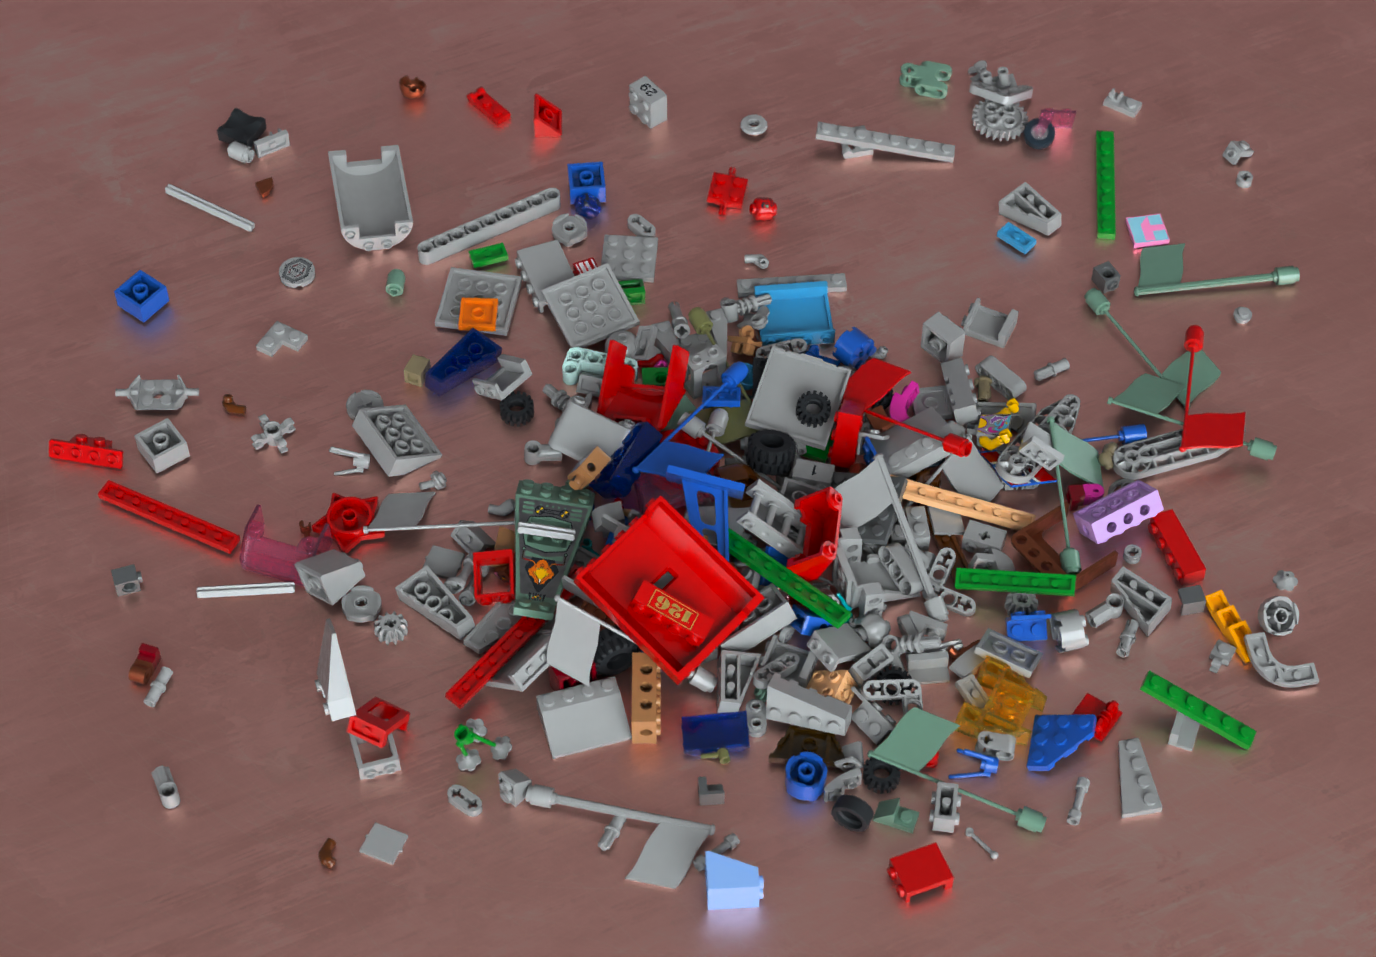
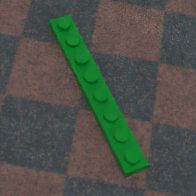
M1096 131L1097 238L1115 239L1114 132Z
M730 528L728 529L729 553L837 629L851 617V612L787 569Z

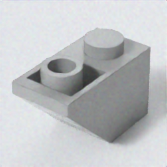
M517 769L501 771L498 774L500 797L504 802L511 803L517 807L526 798L529 785H532V780Z

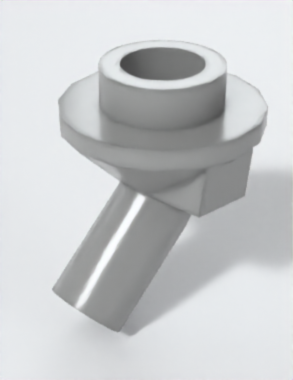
M434 471L430 475L432 480L419 483L420 490L433 487L440 490L446 487L447 479L442 472Z

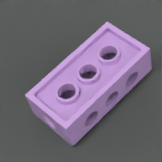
M1138 479L1074 512L1073 515L1079 533L1099 544L1105 543L1115 535L1122 534L1132 526L1139 525L1141 521L1147 518L1155 517L1164 509L1158 490Z

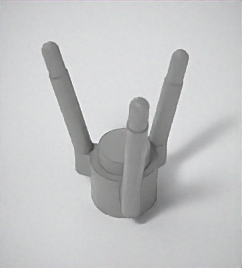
M333 446L330 447L329 452L353 457V466H357L354 469L334 472V475L363 473L364 469H369L370 454L357 453Z

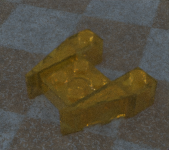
M987 655L979 670L977 681L981 686L993 691L984 709L964 701L955 721L956 724L961 726L955 731L971 738H977L982 731L1010 734L1016 738V744L1027 745L1032 731L1022 726L1031 707L1043 712L1047 696L1037 688L1034 689L1026 683V679L1021 675L1015 674L1009 665Z

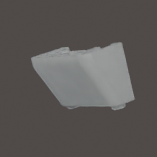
M578 395L572 396L550 436L548 445L578 461L598 446L611 458L601 472L608 475L617 474L627 467L641 427L628 419L617 423L588 409V403L585 401V398ZM589 463L588 466L593 468L594 464Z

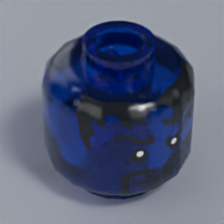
M588 193L578 196L574 202L576 213L587 219L597 217L602 208L600 200Z

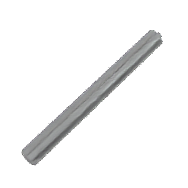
M168 184L165 187L167 194L251 232L255 228L254 222L172 184Z

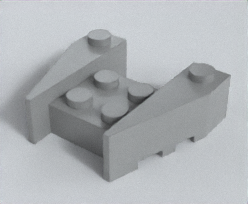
M723 309L707 311L706 313L713 323L710 334L726 355L727 360V319ZM669 320L651 324L658 328L654 346L661 351L668 365L673 345H678L689 351V356L713 346L706 334L700 335L696 333L688 335L686 338H676ZM688 365L684 382L688 381V375L691 374V368ZM710 365L704 371L717 368V365Z

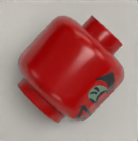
M757 197L750 204L749 211L757 221H770L773 216H776L777 205L771 198Z

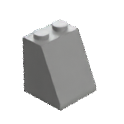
M335 549L294 564L306 592L332 606L366 576L360 560L353 559L346 553H341Z

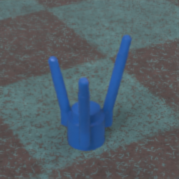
M958 748L957 752L980 759V769H984V772L948 775V778L990 777L991 773H997L999 757Z

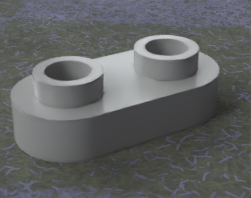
M752 699L746 704V731L751 737H762L767 730L766 704L762 700Z

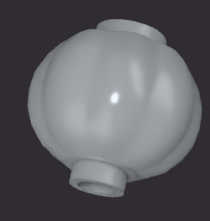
M870 613L858 618L854 631L873 650L881 644L885 636L889 635L891 626L880 615Z

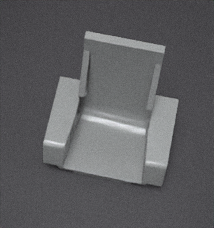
M856 527L839 529L837 555L833 560L832 580L837 593L841 594L852 609L859 607L863 616L875 613L882 617L884 602L920 597V592L905 596L899 591L880 561L878 554H869L866 557V561L861 562L862 539Z

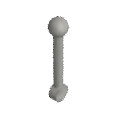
M966 828V836L976 840L990 853L992 859L998 858V852L991 850L974 834L973 828Z

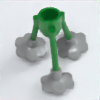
M470 718L465 726L459 724L454 733L455 739L458 740L456 746L461 750V754L456 757L458 768L461 771L466 769L473 771L476 765L481 763L478 750L465 749L464 745L471 744L474 741L476 743L483 742L491 746L493 759L504 760L512 750L510 738L499 736L493 742L483 738L487 734V728L484 726L482 719L475 720Z

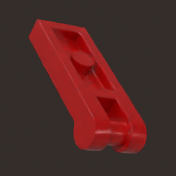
M483 87L477 88L474 93L467 94V100L497 126L511 118L510 112L488 95Z

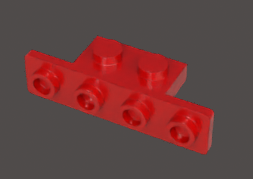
M77 434L70 441L49 440V457L116 469L123 467V451L112 449V441L105 440L103 437L93 438L87 437L85 434Z

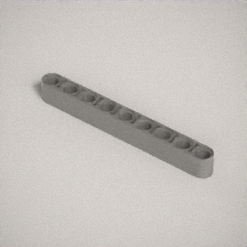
M557 188L545 189L420 242L417 247L419 262L423 265L432 264L557 211L561 206L560 191Z

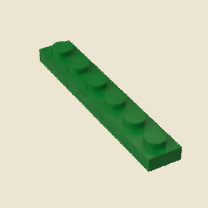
M970 568L956 569L955 589L1075 596L1076 575Z
M1150 670L1148 671L1140 690L1246 750L1251 747L1257 732L1256 730Z

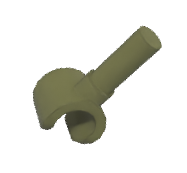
M721 748L714 753L701 754V759L719 758L721 764L730 762L729 752L725 748Z

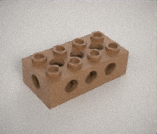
M644 652L632 653V744H657V736H661V668Z

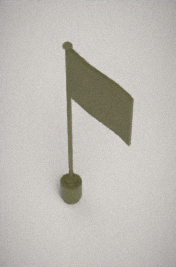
M700 307L693 308L688 314L690 323L697 334H706L711 343L715 345L716 342L710 334L713 327L712 321L704 309ZM726 360V367L728 369L730 365ZM741 383L738 384V387H741V392L746 399L740 400V407H710L700 410L695 415L706 423V428L711 412L716 408L727 411L729 420L725 432L722 436L714 438L721 444L750 437L752 433L759 431L745 426L752 401Z

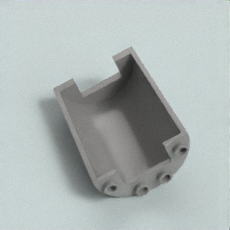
M399 145L381 146V159L347 162L346 150L328 151L340 227L344 239L349 244L366 251L390 249L392 246L403 241L412 230L413 218Z

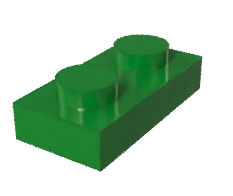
M503 243L469 251L473 268L508 260V254Z

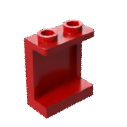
M936 842L890 858L889 867L887 868L889 878L891 880L894 879L898 896L900 898L903 897L905 903L910 902L911 896L941 885L944 890L953 886L954 876Z

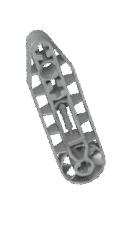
M1068 394L1063 399L1041 409L1030 422L1034 424L1037 422L1039 424L1038 427L1051 434L1047 418L1052 416L1055 419L1054 423L1072 434L1081 401L1076 395ZM1026 427L1005 448L996 463V471L999 476L1013 484L1027 483L1043 467L1019 452L1020 446L1015 445L1017 442L1021 444ZM1029 468L1031 469V473L1025 472Z
M1183 429L1125 444L1117 448L1112 460L1113 470L1124 479L1137 480L1217 458L1231 448H1196L1180 452L1179 447L1181 446Z

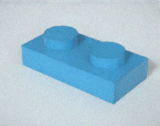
M1010 222L997 231V237L1023 254H1026L1036 245L1037 240Z

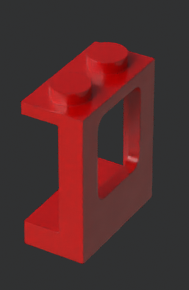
M374 697L357 709L355 716L350 717L347 732L383 748L386 746L388 735L397 728L402 731L407 730L410 712L378 697Z

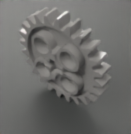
M985 98L984 102L979 101V105H975L971 121H973V126H976L975 130H981L980 134L985 133L986 138L992 136V140H995L997 137L999 141H1002V138L1008 141L1009 137L1015 139V136L1020 137L1021 133L1024 132V128L1028 123L1027 112L1024 111V107H1019L1020 103L1005 105Z

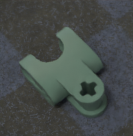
M924 61L921 65L905 63L901 66L902 75L899 77V82L904 87L915 88V92L921 96L943 99L948 93V87L946 83L940 81H948L950 79L952 68L949 65L931 61Z

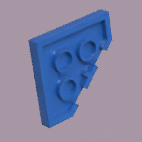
M1095 714L1035 715L1027 761L1028 771L1051 770L1055 766L1054 763L1078 749L1077 746L1083 741H1089L1093 738L1097 721Z

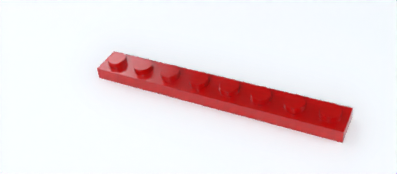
M108 480L98 493L99 498L226 553L231 554L240 541V535Z

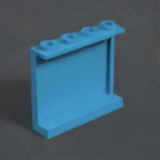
M827 281L754 286L755 297L770 294L772 298L771 304L765 305L770 310V314L767 317L768 323L763 329L759 330L760 341L763 342L762 346L796 338L805 340L807 345L834 343L835 329H833L827 295Z

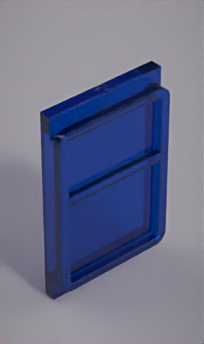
M747 711L681 717L684 754L694 756L703 753H714L721 748L727 749L728 752L743 751L745 748H750Z

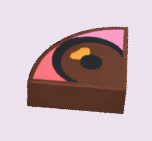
M496 567L493 570L494 575L503 582L510 584L509 567Z

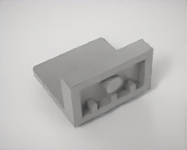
M1032 422L1027 423L1019 452L1047 470H1052L1063 461L1065 455L1052 447L1051 434Z

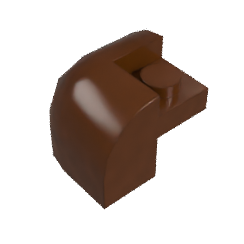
M732 463L714 468L716 477L745 484L742 502L753 499L746 494V490L758 478L750 466L743 463Z

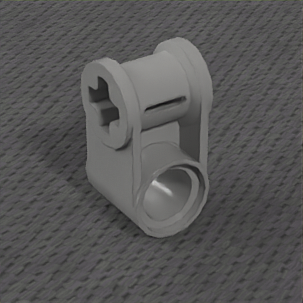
M982 731L977 737L975 751L984 755L999 757V760L1010 761L1014 758L1016 738L1010 734Z

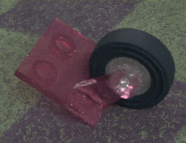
M1052 108L1041 110L1039 118L1032 119L1026 124L1023 132L1025 142L1034 149L1047 148L1054 140V128H1072L1076 110H1054Z

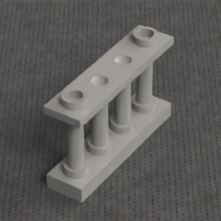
M758 479L748 486L746 494L753 498L750 510L737 518L736 522L789 559L795 558V555L799 553L803 554L802 546L805 539L806 525L800 522V517H802L801 511L799 509L796 510L794 503ZM760 503L769 509L765 522L756 516ZM775 514L784 519L780 532L771 527ZM790 525L799 530L796 542L787 538Z

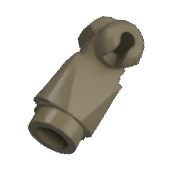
M981 375L974 380V385L978 388V402H988L991 398L990 385L992 380L987 376Z
M1109 442L1104 445L1102 453L1098 457L1100 465L1104 466L1106 470L1113 468L1112 459L1114 452L1118 448L1115 442Z

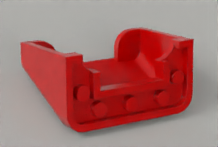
M831 486L798 498L794 504V508L796 510L799 509L802 513L800 522L806 525L803 554L799 553L795 555V558L787 559L786 568L809 582L818 579L837 555L843 498Z

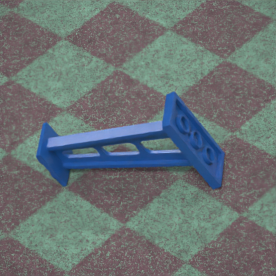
M668 465L666 481L682 484L689 523L702 536L703 529L714 531L717 535V551L729 562L728 496L742 500L745 484ZM698 491L709 493L715 499L716 524L713 526L701 521L697 499Z

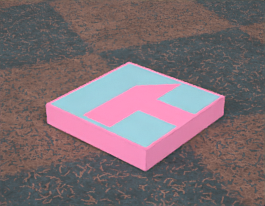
M1161 214L1128 217L1125 219L1134 248L1169 244L1170 239Z

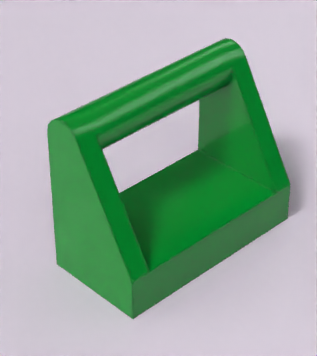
M642 279L618 281L621 288H624L622 290L631 305L645 304V287Z

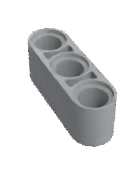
M992 355L975 366L977 374L989 377L992 380L990 386L1008 400L1017 398L1027 390L1025 382Z
M895 542L879 548L878 557L903 595L908 596L924 590L916 566L900 543Z

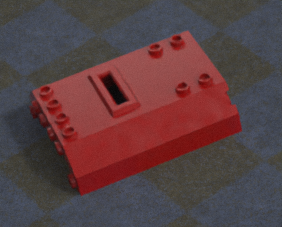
M660 495L657 499L653 497L645 505L647 507L645 513L640 518L636 516L629 523L630 528L626 532L624 530L620 531L615 537L616 541L612 545L608 543L600 551L602 555L598 559L596 557L592 558L586 565V568L581 566L575 572L574 583L679 685L749 616L765 597ZM668 571L674 578L662 590L714 619L705 640L699 647L689 644L683 637L670 633L664 626L653 623L650 618L643 614H637L629 607L633 596L643 580L654 585Z

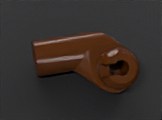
M231 394L223 396L222 405L227 412L241 415L246 414V406L235 404Z
M331 838L326 840L318 854L321 864L323 866L326 865L327 868H332L336 863V859L331 854L336 842Z

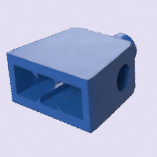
M793 604L792 610L797 619L791 622L790 625L800 634L812 636L815 630L833 626L807 607Z

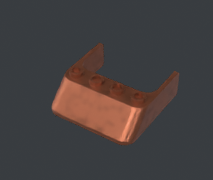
M1066 501L1064 502L1067 517L1069 503ZM1061 505L1017 531L1011 538L1013 547L1039 573L1067 574L1061 568L1059 554L1042 537L1044 531L1063 520ZM1116 550L1078 573L1076 575L1075 591L1115 567L1118 552Z

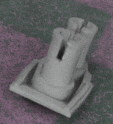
M1000 67L997 70L998 76L992 77L990 71H983L981 73L982 83L1002 90L1017 86L1014 75L1008 74L1009 71L1006 67Z

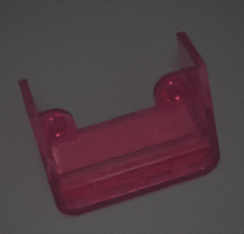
M257 504L244 529L239 557L241 567L251 572L286 582L293 581L297 585L304 586L294 564L330 549L332 537L329 524H325L318 538L305 537L300 540L298 546L262 537L265 532V523L261 505Z

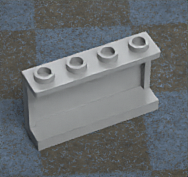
M558 239L517 250V258H515L516 267L521 269L522 280L527 283L528 294L533 296L532 302L534 307H538L539 312L542 313L544 312L543 307L547 305L542 295V290L575 276Z

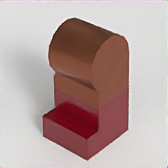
M141 643L139 654L129 671V680L141 684L148 683L161 660L158 647Z

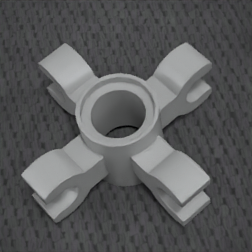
M266 414L259 416L258 418L261 421L259 424L264 429V432L251 437V440L254 442L252 443L253 447L258 450L267 443L270 446H277L281 454L287 452V442L282 435L296 430L293 426L295 423L292 418H287L279 424L276 421H270Z

